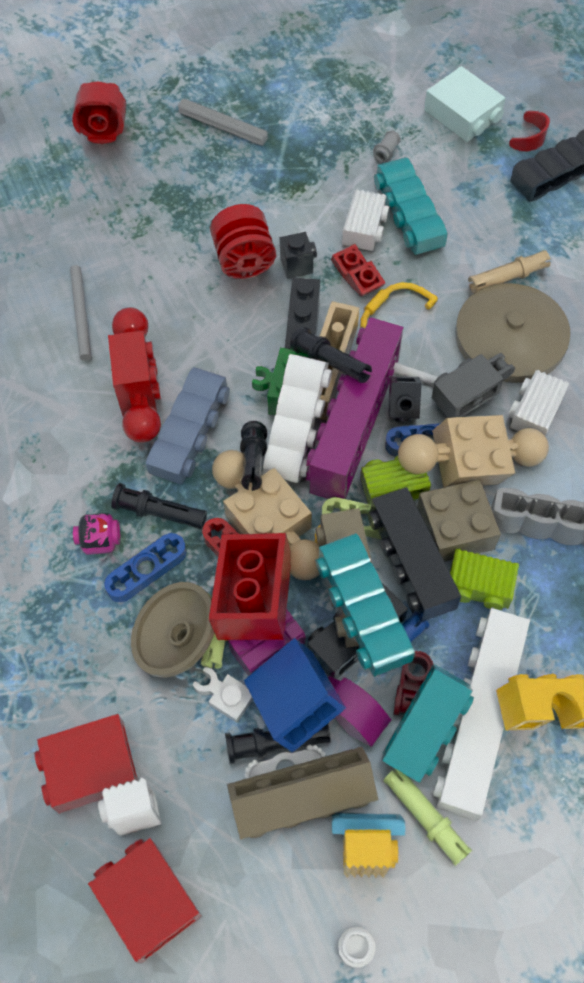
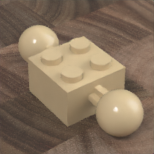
M503 415L446 418L432 431L434 441L422 434H414L407 437L399 447L398 459L402 467L412 474L427 473L438 462L443 488L480 479L482 486L499 485L515 474L513 460L525 467L536 466L546 458L549 444L545 435L533 428L522 429L516 432L511 440H508Z
M227 450L220 453L214 460L212 472L219 485L238 491L223 501L225 516L239 534L286 533L291 550L290 574L299 580H311L319 576L320 574L315 563V559L319 558L318 543L299 538L311 529L312 512L275 468L261 476L262 485L258 490L252 491V483L250 482L249 490H246L241 484L244 454L237 450Z

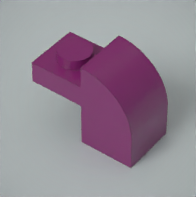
M328 675V679L346 707L334 719L338 721L349 736L372 747L392 719L381 705L360 686L345 677L340 681Z

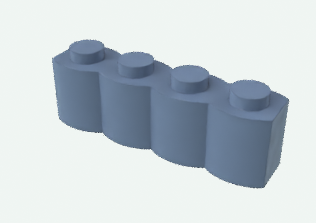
M195 367L191 369L182 391L173 404L170 415L161 428L158 439L149 452L146 460L148 474L181 485L186 477L190 478L196 465L194 458L198 452L202 453L207 443L206 433L210 428L215 427L219 416L217 410L221 404H225L228 400L230 388L227 387L226 377Z

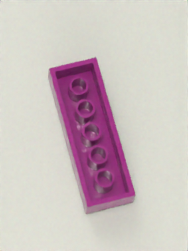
M370 317L366 327L360 328L356 339V344H358L357 350H351L349 355L365 364L371 365L372 372L363 371L371 376L365 383H359L354 378L341 374L337 385L339 394L337 399L332 398L327 409L329 419L326 424L321 423L316 440L319 441L316 449L311 448L307 457L306 466L309 469L306 481H310V494L326 499L333 497L347 498L389 388L390 376L394 375L395 369L393 368L395 362H399L403 326Z

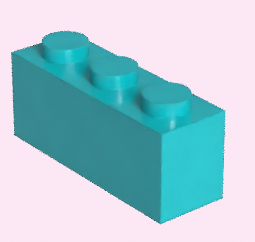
M433 663L383 750L382 761L419 783L424 774L430 776L439 761V757L436 756L442 744L447 746L456 732L457 727L453 726L457 717L459 714L465 715L473 703L474 697L471 696L473 690L470 684Z

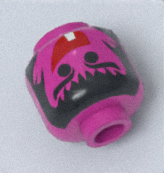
M109 513L85 514L80 518L79 526L73 527L74 544H80L82 551L87 555L111 553L115 549V545L120 544L119 521L114 520Z

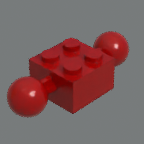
M127 307L115 314L112 320L114 335H108L112 381L123 416L122 427L124 433L134 442L146 443L153 440L161 428V419L157 413L156 400H161L159 382H157L158 369L156 358H154L152 341L146 342L145 339L149 330L148 319L139 309Z

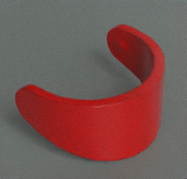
M526 111L523 115L524 120L534 124L541 131L536 135L526 138H511L509 146L519 151H533L540 148L545 142L550 124V118L545 113Z

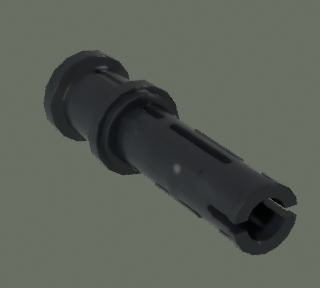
M299 327L293 333L290 339L292 351L296 353L302 352L308 355V358L327 362L329 366L354 378L359 383H365L371 375L363 371L372 372L371 365L365 364L331 346L327 338L311 334L310 329L306 327Z
M249 421L241 429L240 451L244 454L241 484L243 488L249 490L250 482L252 483V491H255L262 485V456L267 451V428L262 422Z
M122 483L116 486L111 502V507L114 510L126 509L136 512V515L139 517H146L148 514L200 530L203 529L207 518V511L159 499L154 497L148 490L136 491L126 488V485Z
M325 725L300 747L331 743L329 725ZM254 728L251 733L233 736L231 733H225L229 764H235V761L238 759L255 756L258 759H264L267 753L288 750L273 740L269 731L263 732V729Z

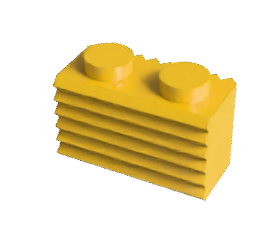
M345 830L343 839V873L346 877L351 874L355 878L358 874L362 878L366 874L369 878L372 874L375 877L380 874L384 878L389 869L395 868V864H398V840H391V830Z

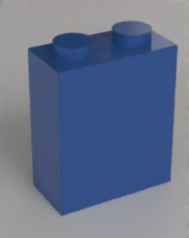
M296 638L283 646L275 655L244 680L273 740L292 753L346 709L313 652Z

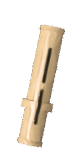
M542 250L525 258L522 256L516 257L511 263L469 276L468 282H473L469 284V287L473 293H476L488 286L501 284L518 277L521 279L529 276V273L550 267L551 262H545L550 260V256L546 250Z

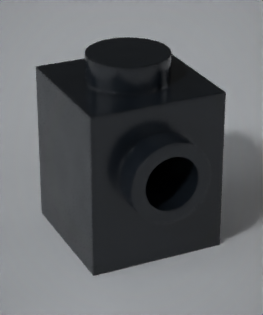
M306 231L279 237L280 260L287 279L313 274V258H317V250L314 241H309Z
M390 376L388 405L390 418H395V421L404 423L412 422V418L420 419L422 389L420 377Z

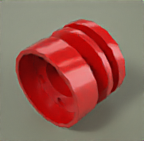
M251 204L229 206L212 219L210 225L211 236L221 270L227 276L235 279L250 278L260 275L273 265L277 256L276 249L269 233L265 215L259 207Z

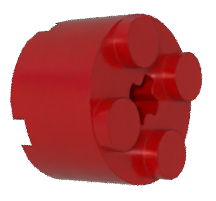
M99 81L80 85L72 116L73 126L79 135L82 133L92 143L108 144L115 141L119 134H122L127 105L119 86L115 83Z

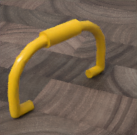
M400 282L392 284L385 289H381L364 307L360 328L366 327L369 316H372L393 291L408 289L420 293L429 299L425 304V308L428 310L438 301V297L414 283Z

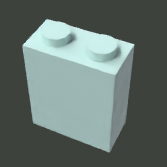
M461 66L426 90L424 110L468 142L475 136L481 135L487 127L497 123L502 118L506 97Z

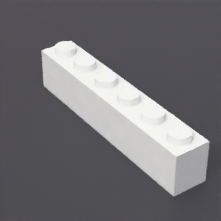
M491 608L487 618H480L476 631V636L481 637L479 648H472L467 665L473 668L471 678H464V681L470 684L473 690L471 696L474 697V700L465 715L459 714L453 724V726L457 727L454 742L449 743L445 747L442 762L447 764L444 777L438 775L433 791V796L438 797L437 809L476 822L483 814L504 729L496 689L509 683L508 678L517 675L530 623L529 619Z

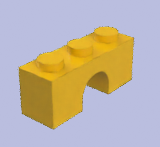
M519 674L508 678L509 683L496 689L505 731L535 730L555 720L552 708L558 715L561 729H584L583 674L570 675L565 678H557L556 674H547L536 679H530L528 674Z

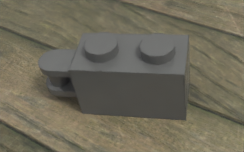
M502 353L495 355L489 360L482 354L473 359L468 358L456 370L449 374L443 373L435 380L431 398L448 418L463 417L498 395L503 381L510 377L516 368L512 364L508 365L506 363L505 356Z

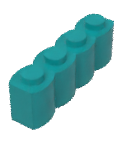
M405 157L377 165V174L374 175L376 189L381 190L386 196L385 206H389L393 213L395 226L403 232L406 247L411 248L415 255L445 247L448 235L443 220L437 214L431 198L426 194L424 185L416 175L411 161Z
M355 533L319 547V558L315 559L318 572L322 579L327 577L332 585V588H329V595L335 608L341 607L346 615V618L342 619L343 626L350 639L355 637L360 646V649H357L356 652L364 670L369 668L373 677L413 662L415 652L409 637L399 622L393 604L386 594L358 534Z

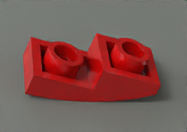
M356 244L332 255L331 261L336 269L361 297L385 285L386 282L373 262L365 260Z

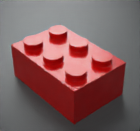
M286 533L221 535L209 613V621L217 640H284L291 571V550Z

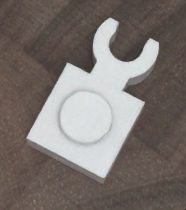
M204 667L203 673L211 681L206 686H202L195 681L193 683L195 691L205 696L211 694L212 698L209 700V705L238 723L253 700L247 686L228 674L221 682L218 680L213 669Z

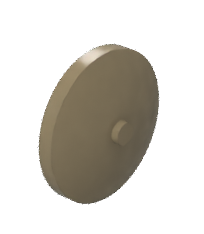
M514 283L495 284L471 295L461 307L455 327L457 346L465 360L468 358L473 359L480 354L489 360L495 355L502 353L505 356L506 363L508 365L512 364L516 368L514 373L504 380V382L522 383L525 378L532 379L536 370H540L541 373L545 372L546 375L551 373L563 360L571 336L568 319L556 301L538 289Z

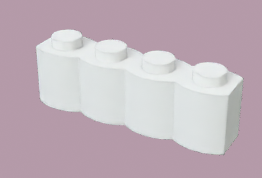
M294 354L289 355L262 474L275 468L282 478L287 481L298 483L302 477H306L309 469L306 466L307 452L309 447L314 448L318 430L314 429L316 417L321 418L325 405V400H321V393L323 387L328 388L331 381L332 370L328 369L329 363Z

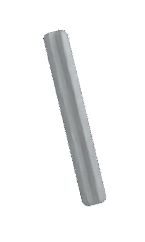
M185 98L178 104L179 113L261 146L268 140V132L266 130Z

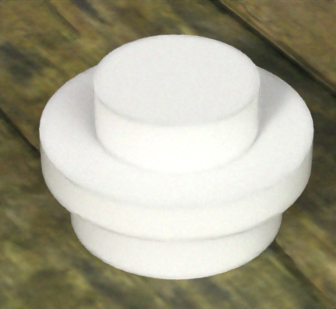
M361 927L349 928L344 931L339 939V955L348 966L354 968L366 966L374 957L375 941L366 929Z

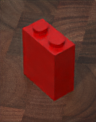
M119 714L37 739L39 750L34 752L35 762L39 772L44 771L46 784L41 786L43 799L46 806L51 805V808L59 814L102 800L104 788L110 790L112 785L117 788L119 783L124 786L126 782L132 783L134 779L138 781L125 725Z
M151 838L145 842L143 839H139L132 843L124 851L125 857L115 864L110 861L101 866L93 874L95 879L88 883L131 956L139 964H142L202 917Z

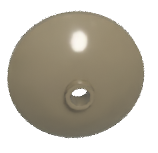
M178 582L162 588L146 602L136 618L131 635L132 654L135 662L142 670L156 677H172L191 668L204 655L214 636V631L209 621L212 597L205 589L191 582Z

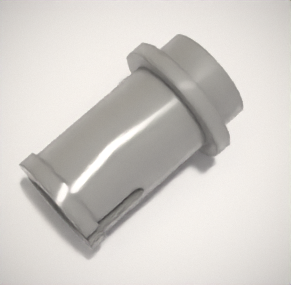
M388 131L382 141L375 145L373 156L376 161L385 163L391 160L395 147L401 141L397 132Z

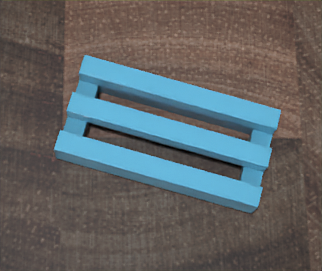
M334 813L332 815V834H345V830H391V835L405 836V821L401 814Z

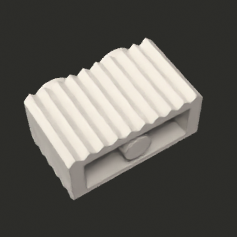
M358 189L354 191L343 228L342 245L351 246L356 244L360 249L374 251L376 242L381 243L384 226H381V223L387 222L389 206H385L386 196L384 194L364 192Z
M540 370L535 371L532 379L525 378L519 394L523 395L521 402L514 401L508 417L513 418L510 428L516 431L533 428L546 436L569 383L567 381L563 382L562 379H557L551 375H546L545 372L541 373Z
M141 777L139 782L135 779L132 783L126 782L124 786L119 783L117 788L112 785L110 790L104 788L102 791L104 800L98 801L101 820L103 823L107 822L108 828H113L120 836L161 824L156 795L144 778Z

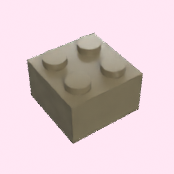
M480 479L420 493L417 508L444 562L453 559L456 549L466 550L474 554L495 550L501 533Z

